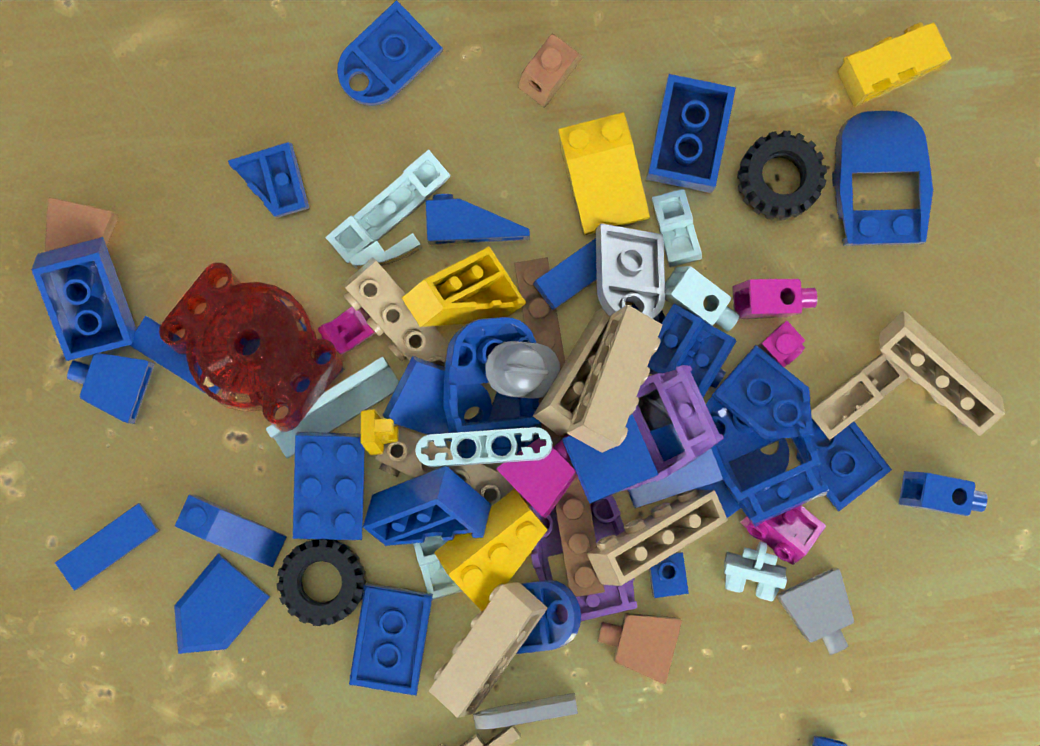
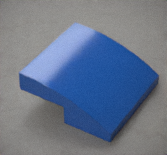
M673 303L662 322V328L658 336L661 340L660 345L651 356L647 367L657 374L676 370V367L682 365L691 366L692 371L690 372L702 398H704L735 345L736 339Z
M633 414L629 416L625 426L628 428V432L624 441L619 446H615L603 453L571 435L562 439L589 504L659 475Z

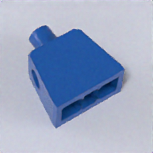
M96 353L93 355L90 365L73 360L67 373V379L83 384L80 399L123 422L135 424L155 363L142 359Z
M904 471L899 505L969 516L971 510L983 512L987 506L988 497L986 492L975 490V482L932 473Z

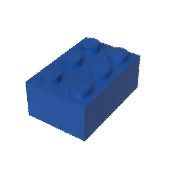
M672 74L668 75L646 180L708 193L714 191L736 87Z
M103 237L37 254L31 270L66 361L128 346L133 343L136 326Z
M296 433L293 539L362 540L365 448L361 444V433Z

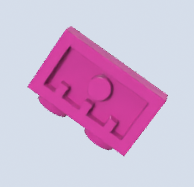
M802 505L760 523L756 527L753 526L747 516L741 521V524L747 528L751 536L767 543L774 550L776 556L792 565L809 552L826 527L823 522Z

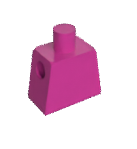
M750 279L733 286L734 312L740 315L739 319L791 317L801 314L802 308H815L817 305L816 289L801 288L800 279Z
M538 438L527 447H531L534 453H540V447L546 446V441ZM562 439L552 447V451L544 459L506 462L497 468L499 473L544 518L551 513L577 477L575 469L568 463L570 457ZM522 450L516 455H523Z

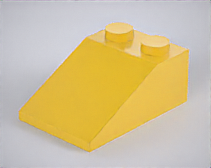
M624 112L558 129L559 144L584 235L595 233L596 228L600 224L622 226L650 218L635 150Z

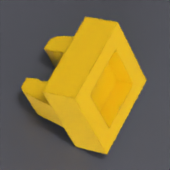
M375 410L361 411V444L370 455L384 454V444L398 441V426H394L392 419H381Z

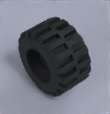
M783 130L781 134H777L774 131L764 138L762 136L750 146L741 160L737 179L740 181L738 185L739 192L745 196L743 201L747 206L750 204L755 208L753 212L758 215L763 213L766 215L765 218L770 220L774 218L787 220L789 217L795 218L801 215L818 200L821 190L825 187L826 180L824 175L827 173L826 165H822L824 157L821 151L819 153L815 151L816 144L812 140L808 143L803 140L804 135L798 133L794 136L791 135V131ZM773 158H784L791 161L800 173V185L797 190L791 194H779L772 191L764 182L762 175L763 167L767 161Z
M315 539L296 546L289 555H286L282 561L284 563L279 568L277 574L279 576L277 591H280L281 598L279 599L282 605H286L289 609L287 612L291 616L295 615L299 618L300 622L305 624L311 623L313 626L331 625L343 620L356 609L363 598L366 580L364 579V566H361L360 558L350 550L349 546L341 544L337 540ZM315 562L331 563L341 575L342 586L340 592L330 601H314L303 589V573L308 566Z

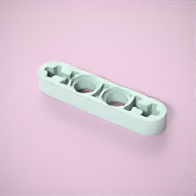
M537 427L430 434L418 441L416 455L419 461L428 467L535 461L544 459L550 454L553 442L547 431ZM539 434L541 440L546 441V446L540 447V453H534L531 447H521L523 455H516L518 444L515 435H522L521 442L533 441V435ZM497 437H507L511 441V450L507 455L498 456L494 454L492 443ZM452 439L450 450L453 460H447V453H437L435 460L432 461L428 455L423 454V449L429 448V442L433 441L436 447L445 448L448 447L446 440ZM464 439H471L476 443V453L471 458H462L457 452L459 442Z

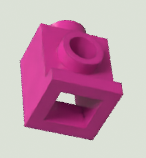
M785 321L765 338L758 347L785 367L803 352L805 347L802 343L805 342V339L788 321Z

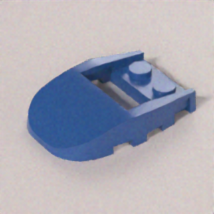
M866 111L851 117L842 125L837 135L835 170L832 172V184L835 186L838 219H843L846 235L842 239L843 246L924 244L927 238L933 184L928 146L923 128L914 118L898 111ZM919 172V209L853 211L852 174Z
M509 317L478 319L463 326L452 337L446 354L443 400L450 433L534 427V424H540V421L533 417L539 406V398L518 397L520 417L462 424L461 418L458 416L457 386L489 383L486 378L485 365L488 355L496 346L510 341L536 343L530 328L520 320ZM515 435L518 444L517 453L522 450L521 447H527L533 441L521 442L522 435ZM497 437L492 443L494 454L498 456L507 455L511 450V441L507 437ZM464 439L459 442L457 452L460 457L471 458L476 453L477 446L473 440Z
M711 397L706 403L708 411L719 434H722L724 437L723 440L716 444L728 476L723 479V482L754 527L815 498L827 495L829 487L828 484L823 483L819 470L821 462L810 436L791 438L804 464L742 491L729 463L781 439L764 440L716 399Z

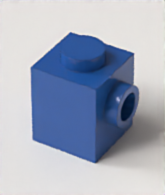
M676 552L649 569L652 596L654 598L689 594L683 552Z

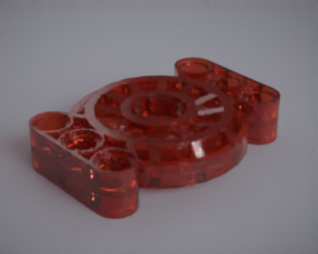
M216 262L205 268L162 322L159 330L160 337L165 344L178 354H186L189 371L195 382L212 400L226 408L242 412L262 411L269 423L276 429L284 432L291 431L299 425L343 367L344 360L341 353L330 341L326 339L317 340L314 325L308 313L290 293L275 285L262 282L240 283L239 278L223 263ZM228 277L225 285L216 288V283L220 278ZM281 297L291 302L293 306L287 307L281 301ZM206 303V308L202 313L194 314L199 304ZM302 317L305 321L307 331H304L300 324V320ZM181 329H185L184 336L178 341H173L174 334ZM245 338L249 341L254 338H260V346L253 354L243 355L244 346L240 343V340ZM331 352L330 361L319 365V357L323 353ZM197 362H198V364H199V366H200V368H201V370H202V374H201V375L199 374V371H198ZM310 379V385L305 391H296L300 381ZM216 386L222 391V397L213 393L209 388ZM280 407H289L288 413L284 418L275 419V414Z

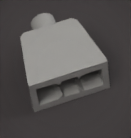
M831 568L776 595L808 642L811 643L822 638L830 655L848 647L841 629L854 623V618L842 574L838 568Z

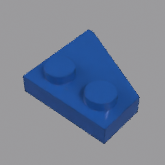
M287 142L228 160L230 167L238 172L247 183V186L255 195L260 197L264 205L275 217H282L309 208L292 143Z

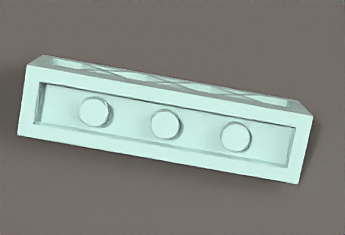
M382 356L267 427L266 431L271 438L276 440L285 457L290 458L295 455V435L297 432H332L361 414V411L371 408L392 395L399 380L386 359Z

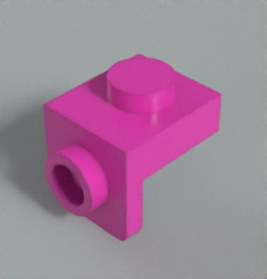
M350 307L331 322L325 323L318 328L323 344L334 356H339L353 350L375 334V331L366 322L370 315L362 307L358 311Z

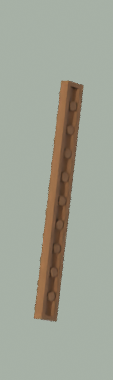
M548 257L515 262L518 289L526 302L522 306L524 324L532 331L536 343L548 346L555 352L560 362L561 370L565 363L557 310L550 308L533 285L535 280L550 271ZM544 397L539 398V405ZM541 423L542 429L547 431L548 434L551 436L553 442L552 447H554L565 435H567V433H565L562 436H559L551 429H549L547 426H545L543 423ZM577 476L555 508L569 589L574 593L575 597L605 593L604 584H600L587 555L588 552L597 547L590 504Z

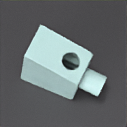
M691 266L676 267L665 282V300L672 305L674 303L702 318L711 326L716 323L727 332L737 323L740 315L727 307L731 297ZM705 297H706L707 302H708L706 308H704V306H703V301H704Z

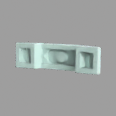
M429 149L408 166L398 179L358 213L348 217L326 236V239L346 263L350 262L349 259L385 236L450 178L451 175Z

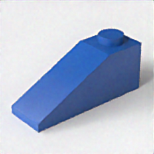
M453 194L433 195V200H426L427 240L429 245L530 240L528 228L462 199H453Z
M188 495L175 524V527L272 568L287 538L286 535L197 495Z

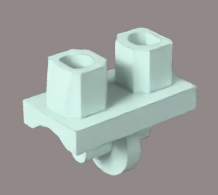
M762 541L759 542L756 550L744 547L742 555L727 552L724 560L725 588L738 593L743 592L746 579L758 582L756 596L772 602L779 588L785 589L787 583L786 567L776 565L778 556L766 553L767 543Z

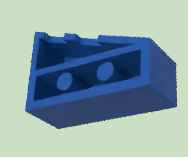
M444 466L372 494L363 528L385 546L424 543L426 537L442 536L443 541L454 540L455 534L472 533L471 536L473 538H483L492 504L449 467Z

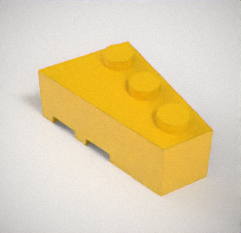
M919 22L903 31L904 34L893 39L892 36H889L875 43L872 48L865 51L859 50L843 58L844 63L837 72L854 107L946 65L952 59L934 22L925 26L922 22Z
M490 247L424 279L402 297V300L420 327L468 324L478 319L509 317L526 304Z
M514 488L491 506L483 538H473L471 536L472 533L456 534L454 540L447 541L434 553L449 577L481 611H484L491 602L489 596L498 585L509 582L548 529L532 507Z

